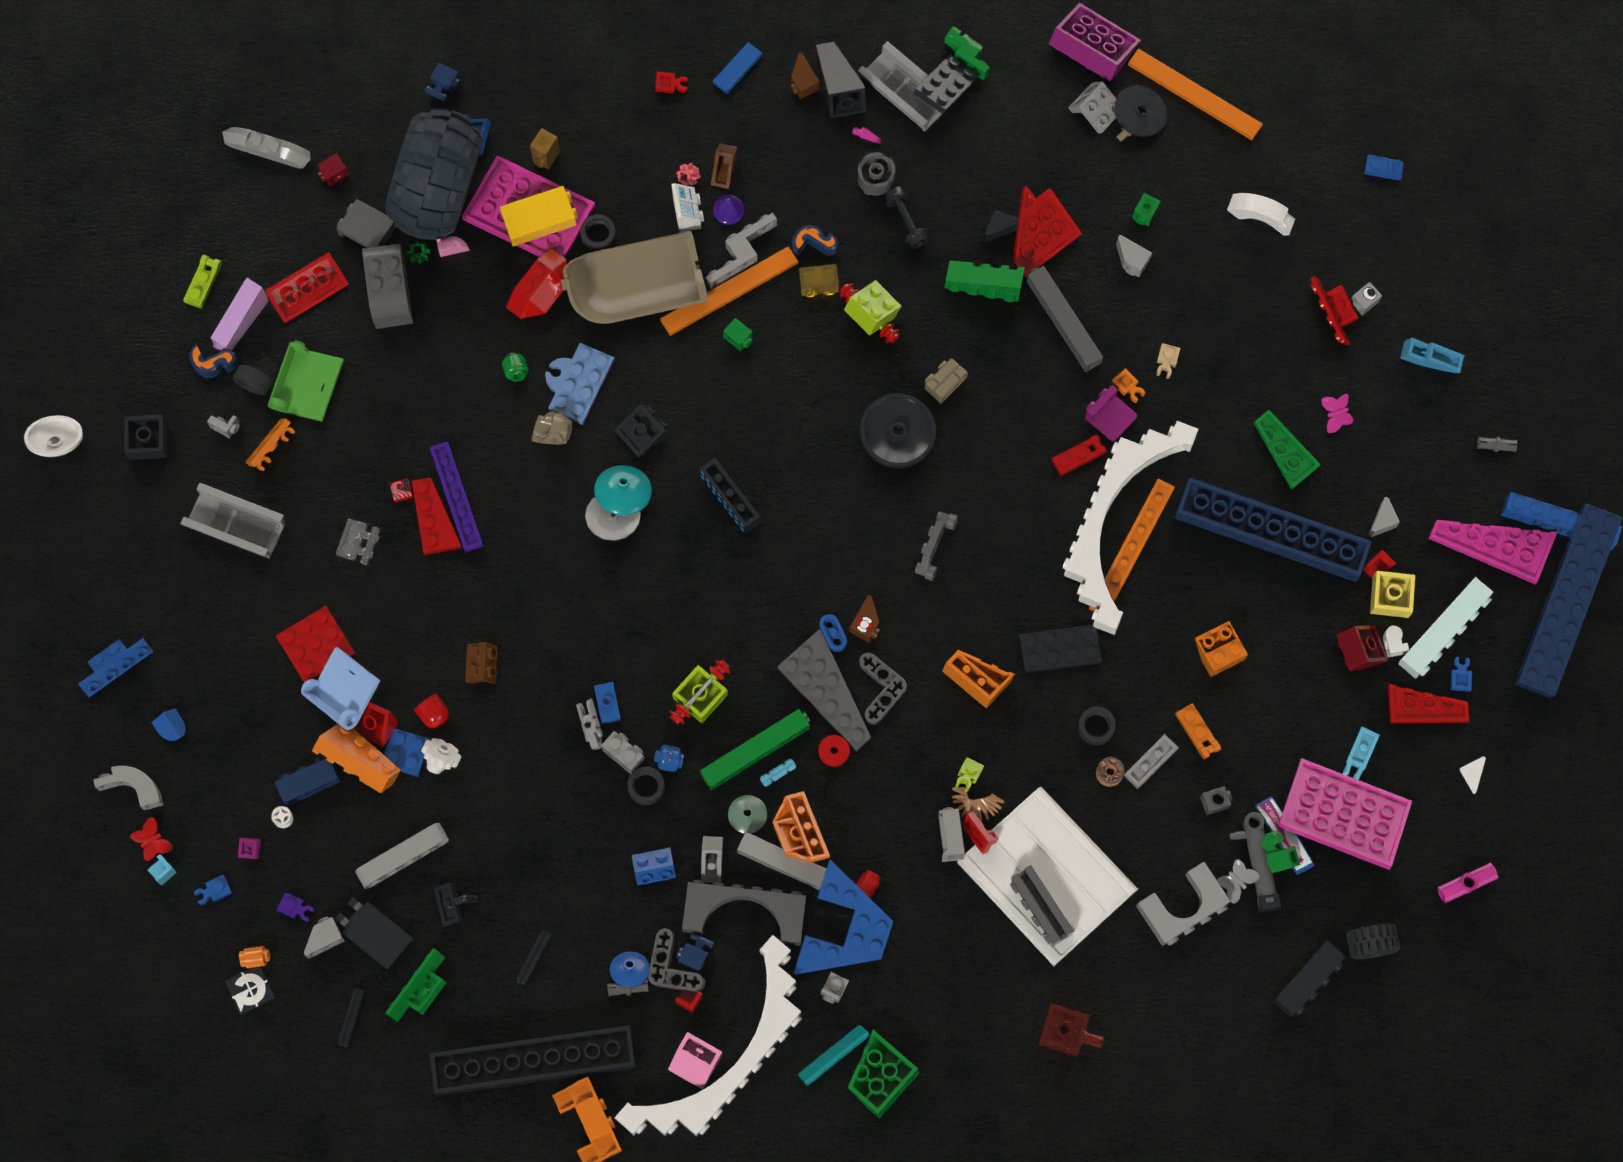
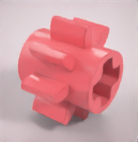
M692 163L681 165V170L676 173L678 174L679 182L685 186L697 184V179L701 177L699 175V168L693 166Z

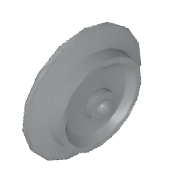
M594 497L587 506L585 518L588 528L594 535L605 540L615 541L626 538L635 531L639 525L641 513L639 511L627 516L611 514L604 510Z

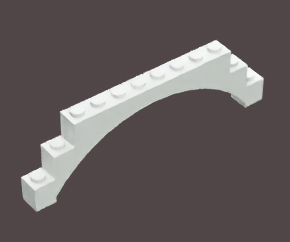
M1177 421L1175 427H1170L1167 436L1149 429L1147 435H1142L1139 444L1122 437L1119 443H1114L1111 451L1114 455L1112 459L1108 458L1104 468L1107 470L1105 476L1101 475L1097 484L1100 486L1099 491H1094L1090 501L1093 505L1091 509L1087 508L1084 515L1086 522L1084 525H1080L1077 532L1079 536L1078 541H1073L1069 551L1072 552L1070 559L1066 558L1063 569H1065L1064 576L1081 582L1077 592L1080 595L1079 601L1097 608L1092 616L1094 620L1093 627L1115 635L1123 612L1117 609L1108 592L1100 561L1101 530L1113 500L1131 478L1145 467L1168 455L1184 450L1190 452L1198 432L1197 428Z
M774 935L760 949V953L765 959L767 973L766 999L760 1023L748 1048L724 1076L692 1096L679 1101L653 1106H632L627 1103L615 1119L632 1135L640 1134L647 1126L645 1124L646 1121H649L665 1136L667 1133L671 1135L678 1127L676 1123L678 1121L695 1136L699 1133L703 1135L710 1127L708 1125L709 1121L712 1118L716 1120L723 1112L721 1107L725 1103L729 1104L736 1096L734 1092L739 1087L742 1089L748 1083L749 1079L747 1077L750 1073H756L760 1069L762 1059L765 1056L769 1058L775 1051L774 1045L778 1041L782 1043L788 1036L786 1031L791 1026L795 1027L802 1019L799 1017L801 1011L785 998L786 995L789 997L795 991L796 987L794 985L796 980L779 967L780 965L785 966L791 959L789 956L791 950Z

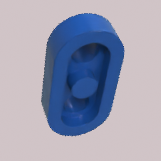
M831 614L823 616L819 626L828 647L834 652L844 650L847 645V638L838 619ZM831 623L833 626L832 628H827L825 625ZM839 640L841 644L835 645L833 642Z

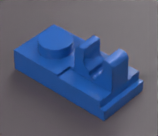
M1368 154L1364 174L1401 181L1404 162Z

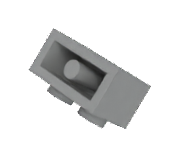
M614 731L601 745L602 750L632 774L645 761L642 755L644 752L636 745L631 746L628 743L629 739L621 732L617 734Z

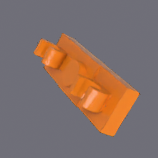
M280 419L247 459L246 463L251 467H257L259 470L264 471L265 468L261 466V462L263 460L267 463L271 462L270 458L264 455L269 451L272 452L277 447L279 437L283 441L289 440L285 437L286 431H289L291 434L295 433L292 428L288 427L290 422L287 419Z

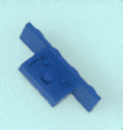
M143 638L128 649L119 639L88 661L94 673L80 682L79 686L90 697L153 651Z

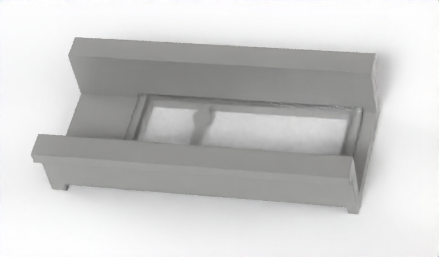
M888 41L882 46V54L867 69L862 66L858 70L862 79L866 80L919 125L924 132L942 115L913 94L916 87L928 75Z
M199 483L197 491L200 495L189 518L183 517L181 525L270 558L285 526L283 521L284 515Z

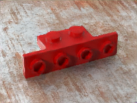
M1313 276L1311 278L1313 282L1311 287L1315 294L1318 293L1320 297V306L1323 310L1326 309L1328 313L1326 318L1329 324L1334 326L1336 330L1334 335L1337 341L1349 345L1350 342L1342 327L1359 318L1344 287L1340 285L1326 293L1320 280Z

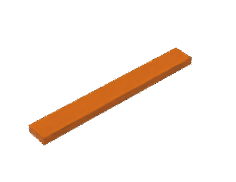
M1140 49L1136 51L1128 63L1130 67L1250 140L1254 139L1262 127L1261 122Z
M788 246L708 291V302L678 308L662 317L660 321L671 336L798 264V260Z
M1157 479L1104 579L1113 602H1115L1175 488L1160 479ZM1092 606L1089 607V609L1093 612L1095 611V609H1097Z

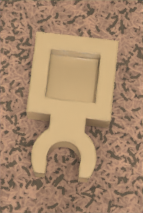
M1162 343L1157 363L1162 365L1158 367L1157 376L1160 375L1162 370H1165L1167 372L1166 378H1170L1172 373L1171 367L1176 366L1180 348Z

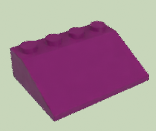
M1079 3L1055 28L1049 45L1084 65L1087 69L1094 71L1102 78L1111 81L1135 50L1140 39Z

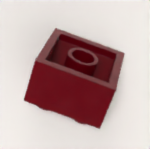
M1375 625L1354 626L1336 635L1338 645L1345 657V664L1350 671L1362 670L1389 661Z

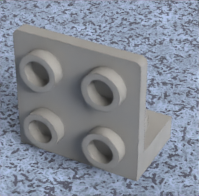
M1092 82L1068 107L1072 113H1082L1098 133H1102L1116 118L1114 112L1116 98L1103 82Z

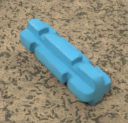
M788 759L785 761V764H780L769 771V774L761 776L762 784L764 786L770 785L772 781H776L787 774V771L795 769L796 764L792 759Z

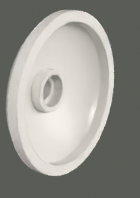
M49 416L39 419L27 428L24 435L27 448L31 452L44 457L65 455L74 450L83 438L81 425L76 420L66 416Z

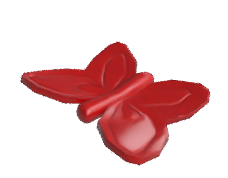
M150 817L145 822L143 830L136 831L130 835L131 839L135 842L142 843L141 847L144 848L143 855L145 861L151 860L157 853L164 854L172 850L170 842L165 839H158L161 837V834H156L158 830L157 822L153 817Z

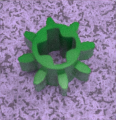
M416 240L415 244H409L411 251L407 252V256L411 257V263L416 261L421 265L422 262L429 261L427 255L431 254L430 249H426L427 244L425 242L421 244Z

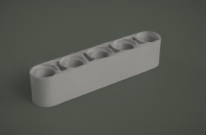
M435 823L362 865L355 873L365 889L370 888L441 847L449 839L440 823Z

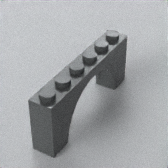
M693 880V883L688 882L682 926L683 932L703 934L708 918L718 907L730 901L749 900L761 904L773 914L778 922L781 942L783 944L801 946L806 896L802 895V892L791 891V894L783 893V890L771 889L770 892L763 891L761 887L743 889L744 886L733 884L732 887H726L723 883L713 882L712 885L704 884V881Z

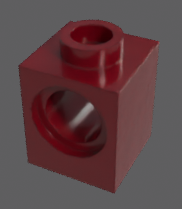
M337 153L318 164L320 170L318 175L323 182L327 181L329 186L349 175Z

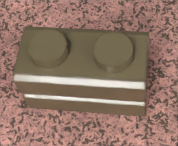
M950 359L948 362L943 361L938 367L939 371L935 375L933 373L930 374L925 380V390L939 403H942L967 378V371L953 359Z

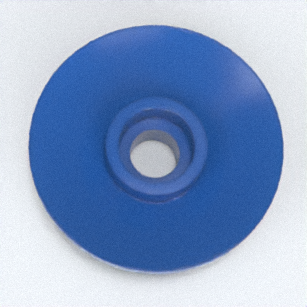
M624 952L613 959L610 965V974L618 985L636 987L648 978L650 966L643 955L637 952Z

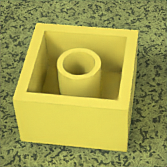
M1376 571L1372 578L1370 614L1409 618L1413 612L1415 575Z

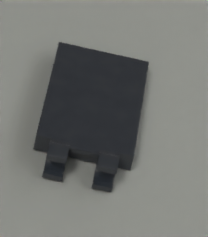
M352 897L348 904L356 912L349 920L339 913L335 920L345 927L342 933L389 970L414 939L370 903L367 902L363 906Z

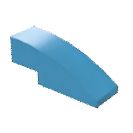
M1414 338L1404 341L1401 359L1453 373H1460L1464 355L1432 342L1426 344Z

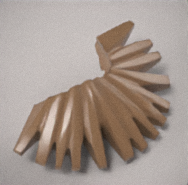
M966 787L952 788V790L961 793V795H955L952 798L957 799L953 803H963L956 808L959 810L965 808L961 815L962 817L974 811L982 822V811L988 820V811L995 816L993 810L998 813L996 808L1000 810L1002 808L997 802L1004 804V801L994 794L985 798L971 800L969 799L968 792H965Z

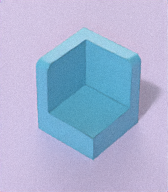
M159 854L157 856L159 860L148 871L159 884L163 885L177 872Z

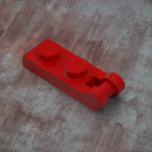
M1098 435L1052 458L1051 461L1060 476L1107 452L1105 446L1101 445V439ZM1094 446L1096 450L1091 452L1089 447Z

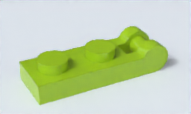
M202 255L198 269L183 299L185 303L202 309L220 270L221 260H213L207 255ZM207 266L212 267L211 271L206 270Z

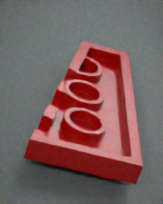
M431 478L412 481L424 555L462 548Z
M1392 684L1388 685L1390 723L1469 722L1468 702L1444 696L1439 697L1426 692H1417L1409 688L1404 689Z

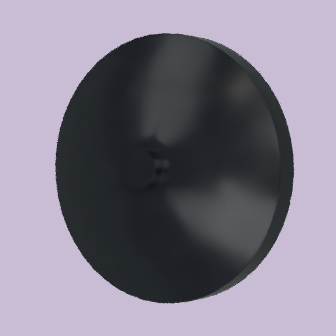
M889 394L875 400L866 409L860 424V438L865 451L876 462L890 468H907L922 461L932 449L936 436V425L930 410L918 399L905 394Z

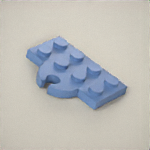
M580 343L572 359L559 358L551 362L549 368L559 369L561 374L558 377H553L547 371L545 374L548 387L555 393L548 408L549 411L556 413L562 411L563 415L567 416L568 419L583 425L614 362V357Z

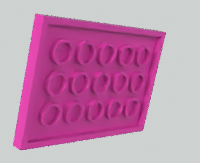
M497 156L463 213L462 220L511 243L501 215L500 206L561 186ZM564 188L565 192L569 191L572 198L570 206L571 208L575 207L578 218L575 219L576 226L516 246L539 257L553 249L566 258L580 233L582 223L593 211L595 202Z
M1301 758L1278 827L1390 870L1412 801Z

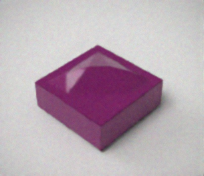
M239 838L238 858L259 859L261 839Z

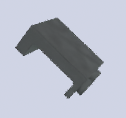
M358 199L349 205L344 219L341 218L337 224V231L341 237L345 235L367 248L385 246L396 229L395 221Z

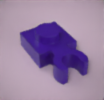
M286 892L277 908L278 912L293 919H296L299 914L306 922H310V919L305 917V912H315L311 906L303 907V900Z

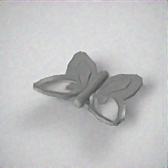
M1236 859L1233 865V872H1229L1230 876H1222L1217 879V882L1220 886L1227 889L1229 900L1232 903H1236L1242 893L1241 887L1243 889L1247 887L1244 883H1254L1260 878V875L1257 871L1246 869L1244 863L1240 859Z

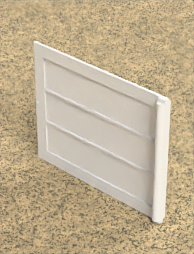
M1041 786L992 829L999 839L996 844L990 847L988 853L982 855L976 845H974L964 854V860L957 861L965 872L1053 966L1061 961L1138 890ZM1029 865H1032L1074 930L1073 935L1054 947L1051 943L1048 944L1042 936L1044 931L1040 926L1036 927L1031 919L1033 914L1030 909L1025 910L1020 901L1022 897L1019 892L1015 894L1010 886V883H1012L1011 877L1024 871Z

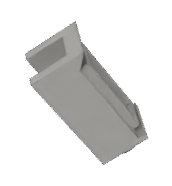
M944 808L942 811H939L938 817L944 853L942 855V862L964 860L965 852L959 809Z

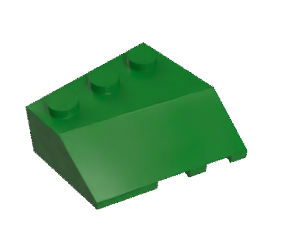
M873 1030L848 1089L880 1119L919 1075V1070Z

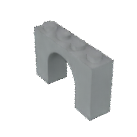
M1205 862L1191 869L1185 875L1199 897V909L1195 915L1189 918L1172 916L1155 893L1137 904L1136 907L1162 946L1174 944L1179 940L1178 936L1182 933L1185 936L1195 930L1194 926L1198 923L1203 925L1212 919L1210 916L1215 912L1219 915L1228 909L1227 905L1230 903V900Z

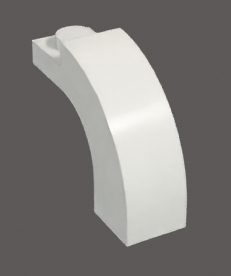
M1233 194L1227 209L1238 219L1251 218L1266 222L1284 236L1290 234L1295 221L1287 213V207L1272 199L1256 194Z

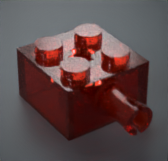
M1050 1004L1038 1045L1077 1057L1081 1044L1085 1043L1101 1048L1104 1036L1087 1032L1086 1026L1089 1015ZM1062 1026H1065L1066 1031H1069L1065 1035L1061 1034V1030H1059Z

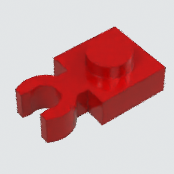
M657 72L655 91L674 93V89H677L679 92H686L687 87L681 86L680 83H686L688 78L680 77L675 79V73Z

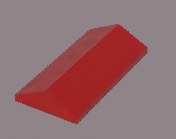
M328 252L268 288L265 292L284 323L349 284Z

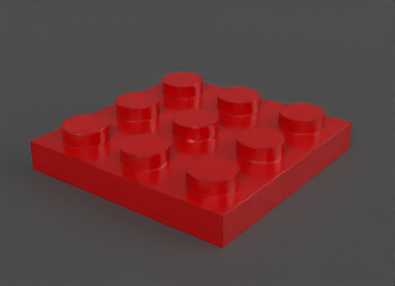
M326 606L276 635L304 683L310 679L320 677L335 647L340 648L351 658L356 655Z

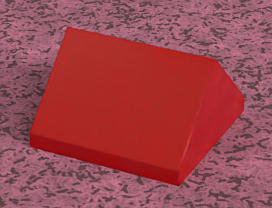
M369 702L353 729L365 739L383 747L399 722L391 711Z

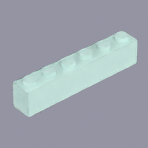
M1475 577L1398 664L1415 679L1419 675L1424 676L1430 669L1429 663L1431 661L1436 663L1443 655L1440 651L1444 647L1448 649L1454 643L1453 637L1456 633L1461 635L1467 628L1465 623L1468 620L1473 621L1480 614L1477 610L1481 606L1485 608L1492 600L1490 596L1493 591Z

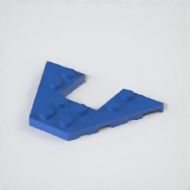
M829 860L817 898L854 909L851 923L843 946L805 935L793 972L794 974L881 959L893 924V920L843 873L832 860Z

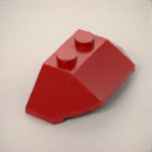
M553 249L539 257L514 288L506 308L520 319L546 314L563 292L561 280L564 279L563 269L567 265V260Z

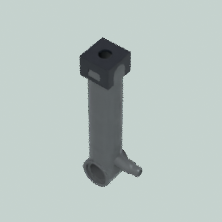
M1252 812L1242 822L1244 831L1231 833L1230 839L1246 838L1252 870L1257 871L1260 875V878L1255 882L1259 913L1276 911L1281 908L1280 897L1276 891L1273 873H1271V869L1267 865V851L1261 846V839L1265 836L1264 818L1261 814ZM1249 820H1256L1258 823V827H1251L1249 825Z

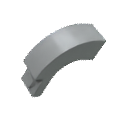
M114 766L111 767L113 775L109 773L102 774L98 779H94L95 787L99 791L121 785L135 788L140 807L143 810L163 805L161 793L156 784L145 773L136 768Z

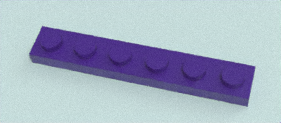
M448 441L430 447L465 553L484 547Z

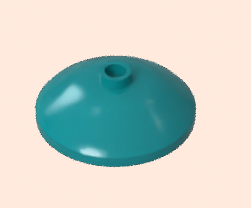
M625 465L614 466L602 472L597 478L594 488L598 504L607 512L620 516L632 515L644 509L650 501L652 492L651 483L642 471Z

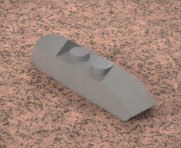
M231 127L222 132L225 144L241 151L299 169L304 168L310 161V152L306 149L272 136L239 127Z

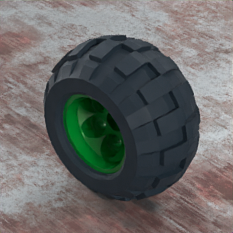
M432 108L431 112L422 111L413 116L399 154L385 204V210L389 219L395 221L396 227L407 235L419 239L437 240L438 236L446 237L455 231L483 143L481 133L478 128L473 126L472 120L459 112L447 108Z

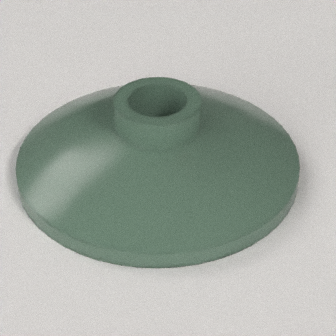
M740 796L729 807V822L740 833H755L764 826L767 820L766 806L755 796ZM750 810L751 815L745 816L744 811Z

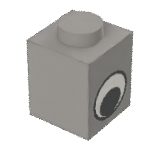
M1369 282L1355 293L1350 301L1354 310L1364 315L1380 301L1382 295Z

